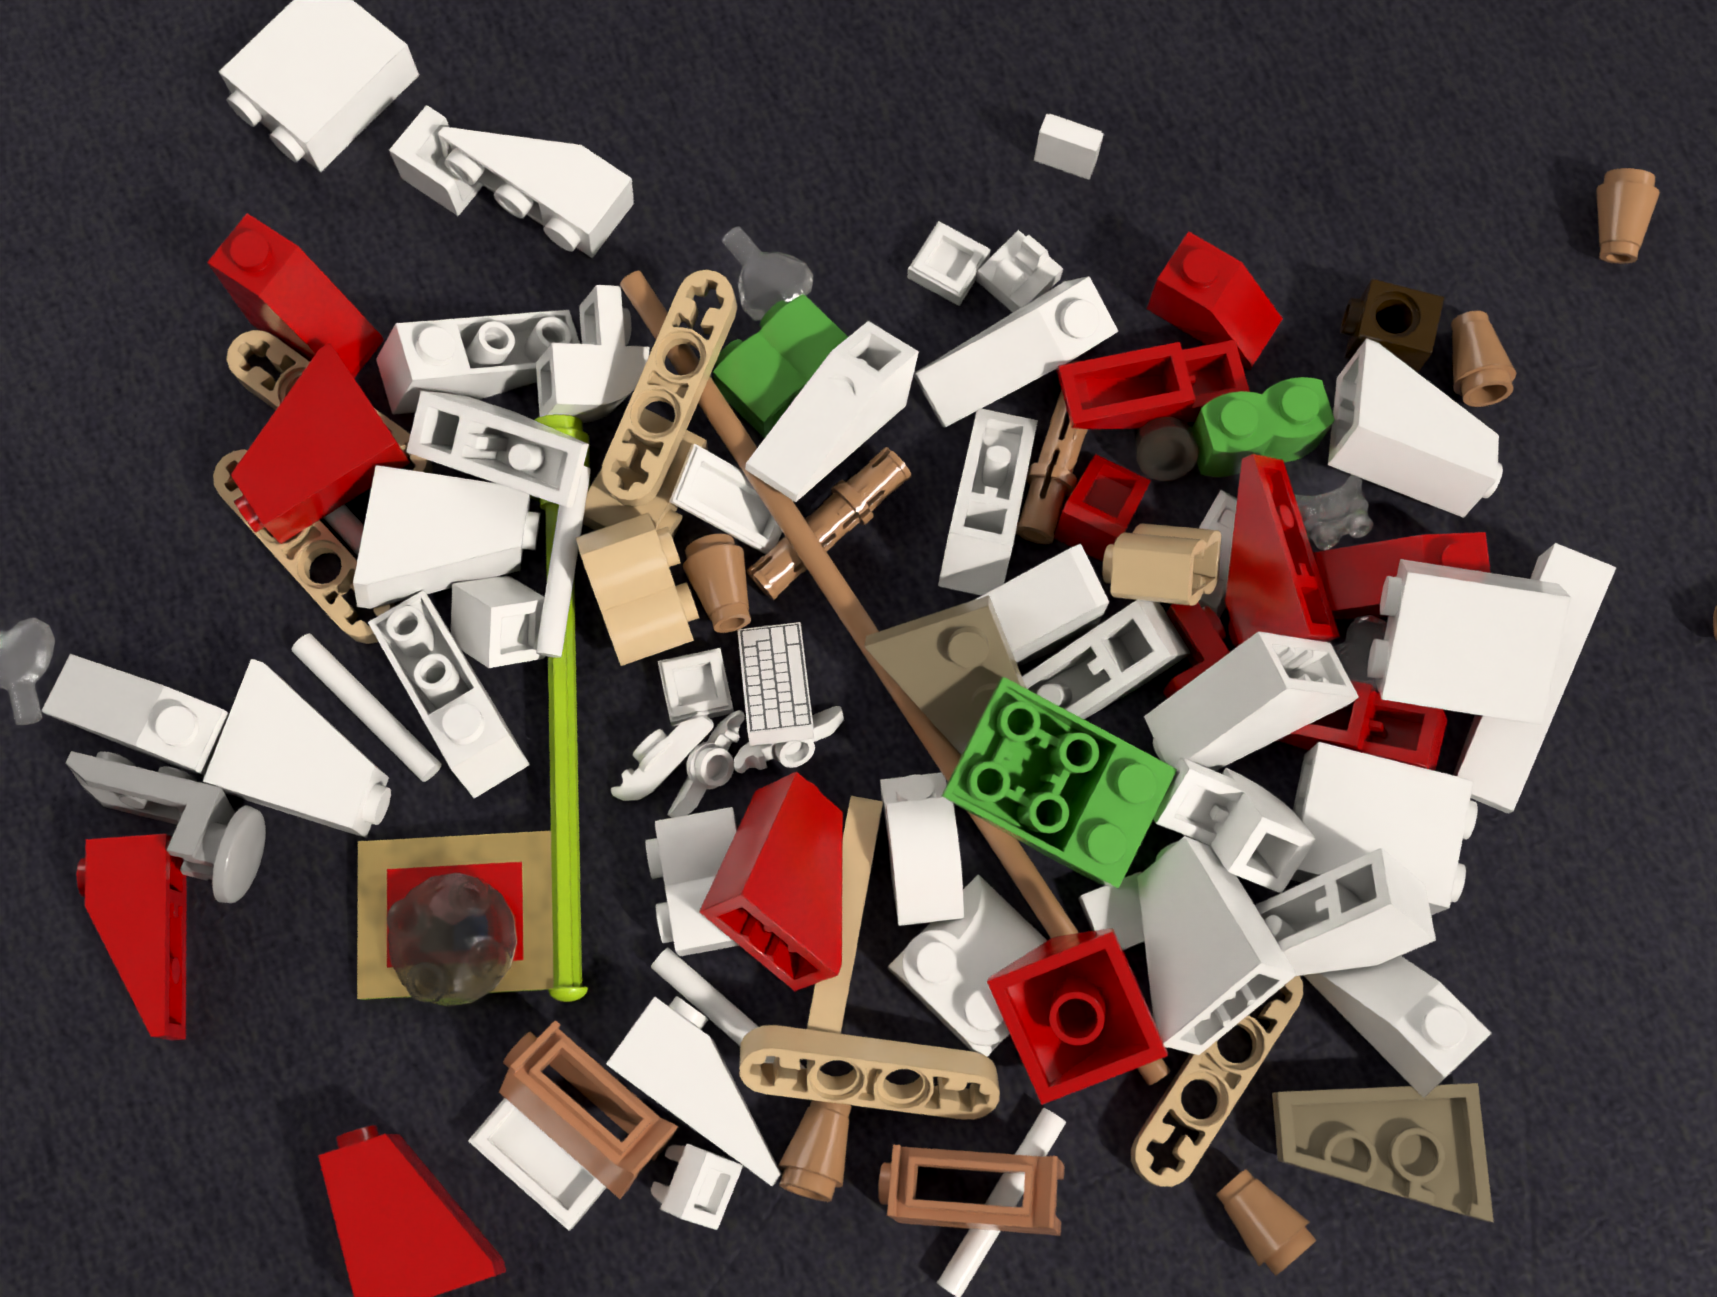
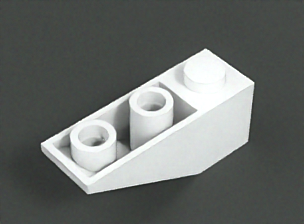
M443 127L438 133L445 157L444 163L457 178L469 185H474L478 181L495 193L496 201L509 213L518 218H524L527 214L545 226L544 231L547 236L565 250L573 251L575 248H578L593 258L634 204L632 178L582 145Z
M569 310L407 322L394 325L376 360L392 414L416 412L421 391L465 395L480 400L537 382L536 362L551 343L580 344Z
M866 322L830 352L746 462L745 470L797 502L906 406L919 351L873 323Z
M424 590L368 622L449 767L473 798H476L530 765Z

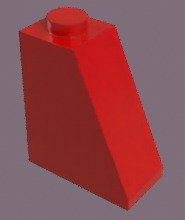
M246 213L207 262L250 324L261 331L272 334L308 361L312 360L320 348L331 343L355 378L384 341L382 335L299 246Z
M331 343L317 351L230 474L243 493L242 496L234 500V503L246 522L255 533L266 528L280 544L371 488L376 465L401 469L410 463Z
M794 772L756 790L699 913L794 991L838 976L842 966L843 812L826 798L813 783L807 781L798 772Z
M376 1125L360 1128L337 1136L336 1140L339 1149L318 1155L354 1297H433L507 1272L502 1256L400 1134H383L379 1136Z

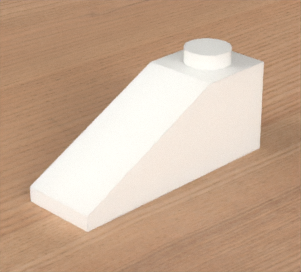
M1089 276L1064 281L913 373L942 427H947L1057 369L1058 366L1070 362L1117 333L1118 329Z
M421 391L406 452L565 507H573L589 444L514 411L465 395Z
M986 409L977 410L938 586L983 596L1004 584L1038 420Z
M1136 600L1022 676L1028 690L1078 717L1086 719L1140 688L1192 653L1160 602Z
M72 654L69 655L41 711L49 716L203 778L229 716V713L224 709L164 685Z
M1382 848L1255 905L1297 973L1296 976L1376 966L1436 941L1425 884Z
M1401 955L1376 966L1304 975L1423 1098L1491 1034L1438 980Z
M677 996L669 1007L654 997L606 1065L773 1186L782 1173L714 1040L701 1031L708 1018Z

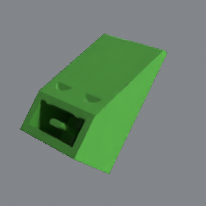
M1001 677L941 796L1041 854L1094 882L1119 888L1177 769L1017 683Z

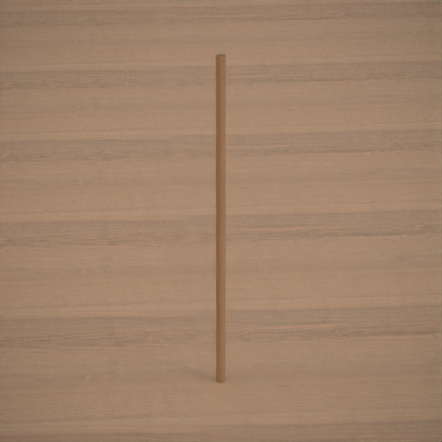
M635 271L627 275L620 282V286L654 338L657 339L668 312L641 271ZM688 344L676 345L666 355L680 376L694 371L700 361ZM709 376L698 402L699 406L946 780L949 781L961 758V754L864 647L866 636L877 633L879 630L792 499L745 470L746 462L756 451L757 446ZM968 812L1049 936L1053 938L1055 936L1079 933L1018 840ZM1163 1059L1137 1068L1148 1086L1156 1083L1170 1072Z

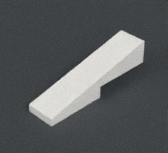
M1557 543L1553 544L1538 557L1531 579L1558 583L1571 597L1543 724L1538 725L1475 714L1453 776L1473 781L1471 799L1508 814L1514 811L1616 567Z

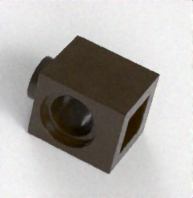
M1371 279L1360 299L1350 298L1346 306L1340 327L1341 334L1349 335L1344 358L1351 359L1367 338L1379 343L1418 373L1432 354L1444 297ZM1376 319H1385L1392 322L1397 327L1399 333L1392 334L1384 331L1378 325Z

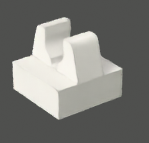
M1018 230L977 271L976 281L1010 311L1015 312L1048 292L1061 279L1063 268L1049 257L1048 250L1030 235L1025 236Z
M688 1143L686 1146H669L665 1156L679 1164L670 1186L654 1182L652 1185V1195L662 1203L660 1209L678 1218L718 1230L743 1165Z

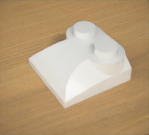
M978 874L963 889L964 918L931 922L908 944L905 950L888 966V969L971 1051L988 1057L1010 1033L988 986L987 979L1047 940Z

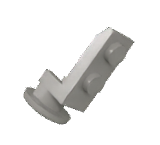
M73 751L70 752L66 764L84 790L103 807L177 825L167 851L172 856L184 859L180 868L183 875L207 881L211 879L213 894L218 902L234 903L244 896L257 874L264 851L266 828L264 817L259 810L250 806H243L235 813L221 787L197 782L193 776L176 768L160 767L158 772L135 767L130 760L110 752H98L96 757Z

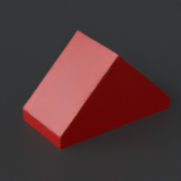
M1095 454L1066 502L1054 534V539L1071 547L1081 544L1086 554L1103 562L1107 546L1109 544L1114 545L1117 538L1126 532L1151 480Z

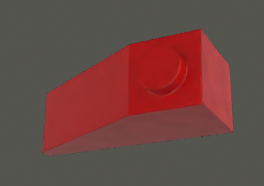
M1256 454L1243 458L1241 463L1225 598L1231 619L1228 626L1229 634L1236 648L1257 632L1328 642L1340 637L1284 461Z
M1486 532L1425 534L1313 552L1334 619L1389 617L1388 615L1380 614L1381 595L1386 577H1397L1400 559L1491 573Z
M168 834L86 839V858H82L77 867V886L80 895L85 898V907L150 1036L167 1040L186 1039L187 876L183 875L180 871L184 859L172 856L167 851L172 836Z

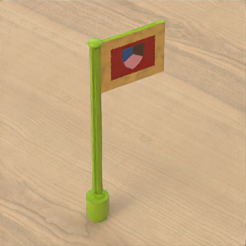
M546 415L534 419L541 424L589 444V435L583 432V422L577 417ZM588 446V450H587L585 462H584V465H583V466H586V467H588V468H590V448H589V446ZM590 478L588 484V491L590 489ZM530 495L531 499L540 501V507L546 510V567L548 579L559 504ZM574 580L562 657H548L551 831L358 841L357 999L548 990L550 996L562 1002H572L582 998L587 993L588 987H582Z

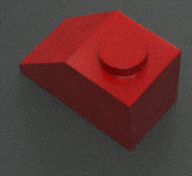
M1189 231L1159 275L1146 308L1206 345L1235 340L1242 366L1248 370H1251L1283 319L1241 261Z

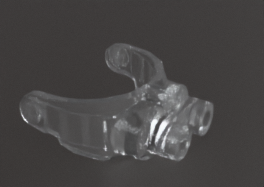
M1351 474L1345 484L1329 493L1315 496L1295 495L1308 539L1312 538L1318 549L1328 550L1334 547L1339 542L1340 537L1346 534H1350L1353 538H1360L1369 533L1373 528V522L1366 513L1369 507L1368 501L1361 491L1363 478Z

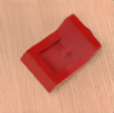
M1199 603L1193 606L1172 604L1166 612L1192 653L1184 658L1190 669L1174 677L1163 692L1167 699L1230 653L1223 642L1226 636L1224 627L1216 613L1207 605L1201 607Z

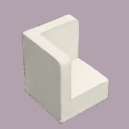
M426 105L389 151L403 180L459 216L483 185L478 181L474 185H469L457 178L446 167L438 133L443 127H449L444 116Z
M510 576L452 583L451 634L462 651L488 668L543 659L545 656L536 654L545 597Z

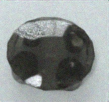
M461 873L433 876L411 889L404 899L395 902L387 916L390 962L402 985L406 987L409 995L415 1000L445 1007L473 1003L493 991L511 967L517 945L515 918L503 895L483 879Z

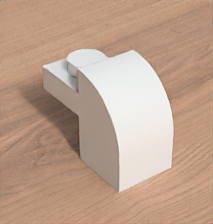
M596 285L579 306L582 344L551 343L536 362L540 417L546 415H569L581 419L583 423L593 422L610 414L635 389L648 360L649 347L626 346L631 336V316L627 308H622L621 286Z
M1181 757L1175 766L1177 771L1153 818L1155 823L1210 845L1228 872L1282 893L1315 843L1316 838L1286 804L1255 782L1228 768H1225L1221 774Z
M942 773L881 779V795L889 841L891 880L898 925L964 918L962 871L954 806L951 801L941 796L947 785L944 775Z

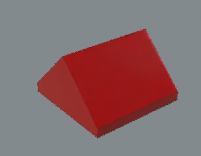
M1113 928L1055 936L987 979L988 986L1042 1105L1168 1056V1051L1163 1044L1161 1035Z

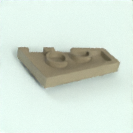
M989 595L868 635L865 639L864 647L961 755L1001 677H1005L1026 688Z
M1478 1083L1437 1085L1424 1098L1412 1086L1272 1093L1279 1162L1485 1222H1494Z

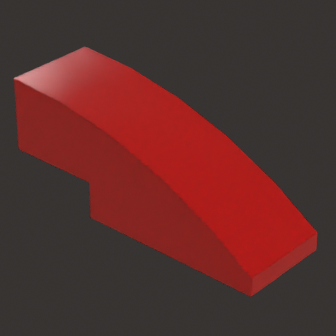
M1235 340L1182 350L1180 342L1060 365L1057 368L1071 428L1133 429L1195 422L1201 408L1214 398L1232 392H1250Z
M1351 681L1359 698L1278 739V741L1307 750L1313 748L1318 742L1435 771L1447 718L1443 709L1383 700L1380 694L1376 693L1372 684Z

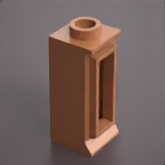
M555 1020L538 1038L531 1032L527 1033L508 1053L503 1064L509 1070L499 1093L614 1195L621 1199L650 1159L655 1160L662 1153L676 1131L677 1126L654 1113L559 1030L560 1024ZM549 1064L628 1133L629 1136L623 1142L619 1141L545 1076L542 1071Z
M893 1145L892 1163L884 1162L881 1167L879 1201L880 1204L888 1205L887 1216L898 1223L1060 1236L1061 1221L1056 1216L1057 1180H1064V1165L1058 1156H1027ZM918 1166L1025 1174L1023 1208L915 1200Z

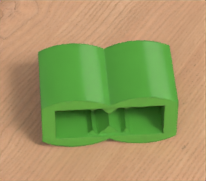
M804 294L796 297L789 303L782 300L773 305L763 316L760 322L761 330L758 333L749 337L744 342L741 339H736L729 343L719 353L715 362L716 368L713 371V378L721 394L764 438L769 434L830 352L848 338Z
M1299 377L1281 381L1268 388L1263 394L1246 391L1232 392L1214 398L1201 408L1190 430L1189 438L1200 474L1224 477L1240 473L1242 459L1251 454L1281 459L1284 462L1294 461L1308 455L1319 445L1335 419L1322 380Z

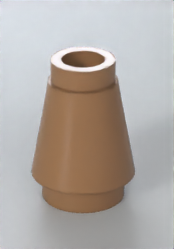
M1630 168L1611 170L1605 174L1604 184L1597 187L1599 246L1601 247L1599 258L1601 260L1618 264L1637 261L1638 251L1641 248L1660 191L1654 187L1655 175L1652 173Z
M1470 311L1457 316L1451 322L1453 332L1454 391L1462 396L1463 402L1466 405L1473 407L1488 406L1506 399L1513 391L1512 381L1516 377V371L1492 324L1489 322L1487 313L1483 311Z
M711 534L690 543L685 550L687 560L683 564V569L709 619L712 621L714 630L719 633H727L748 625L751 617L748 611L749 602L744 550L740 546L735 545L733 537L728 534Z
M811 1101L810 1107L807 1108L778 1165V1168L783 1171L779 1184L780 1187L810 1199L825 1202L832 1201L835 1187L843 1186L849 1127L848 1117L851 1105Z
M1247 1169L1237 1175L1216 1194L1225 1205L1226 1212L1257 1265L1260 1266L1265 1263L1275 1276L1317 1241L1305 1227L1310 1222L1257 1178L1255 1179Z

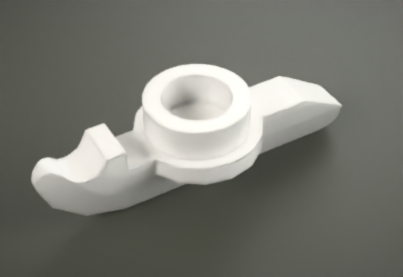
M835 706L812 715L814 739L750 746L748 742L740 748L734 758L735 770L739 773L745 772L748 768L762 770L767 768L766 762L772 759L790 768L806 763L814 753V742L832 735L844 721L841 707Z
M738 710L730 713L720 721L707 742L697 745L691 751L687 760L688 777L669 809L668 816L674 818L690 814L698 806L706 789H715L729 781L734 771V761L728 749L732 742L737 743L740 738L738 733L739 727L745 719L742 711Z
M702 716L681 722L669 736L661 729L653 732L633 753V757L640 763L639 768L636 771L632 768L626 769L621 774L623 778L622 785L611 788L612 795L623 801L640 800L654 792L712 730V720L708 716Z

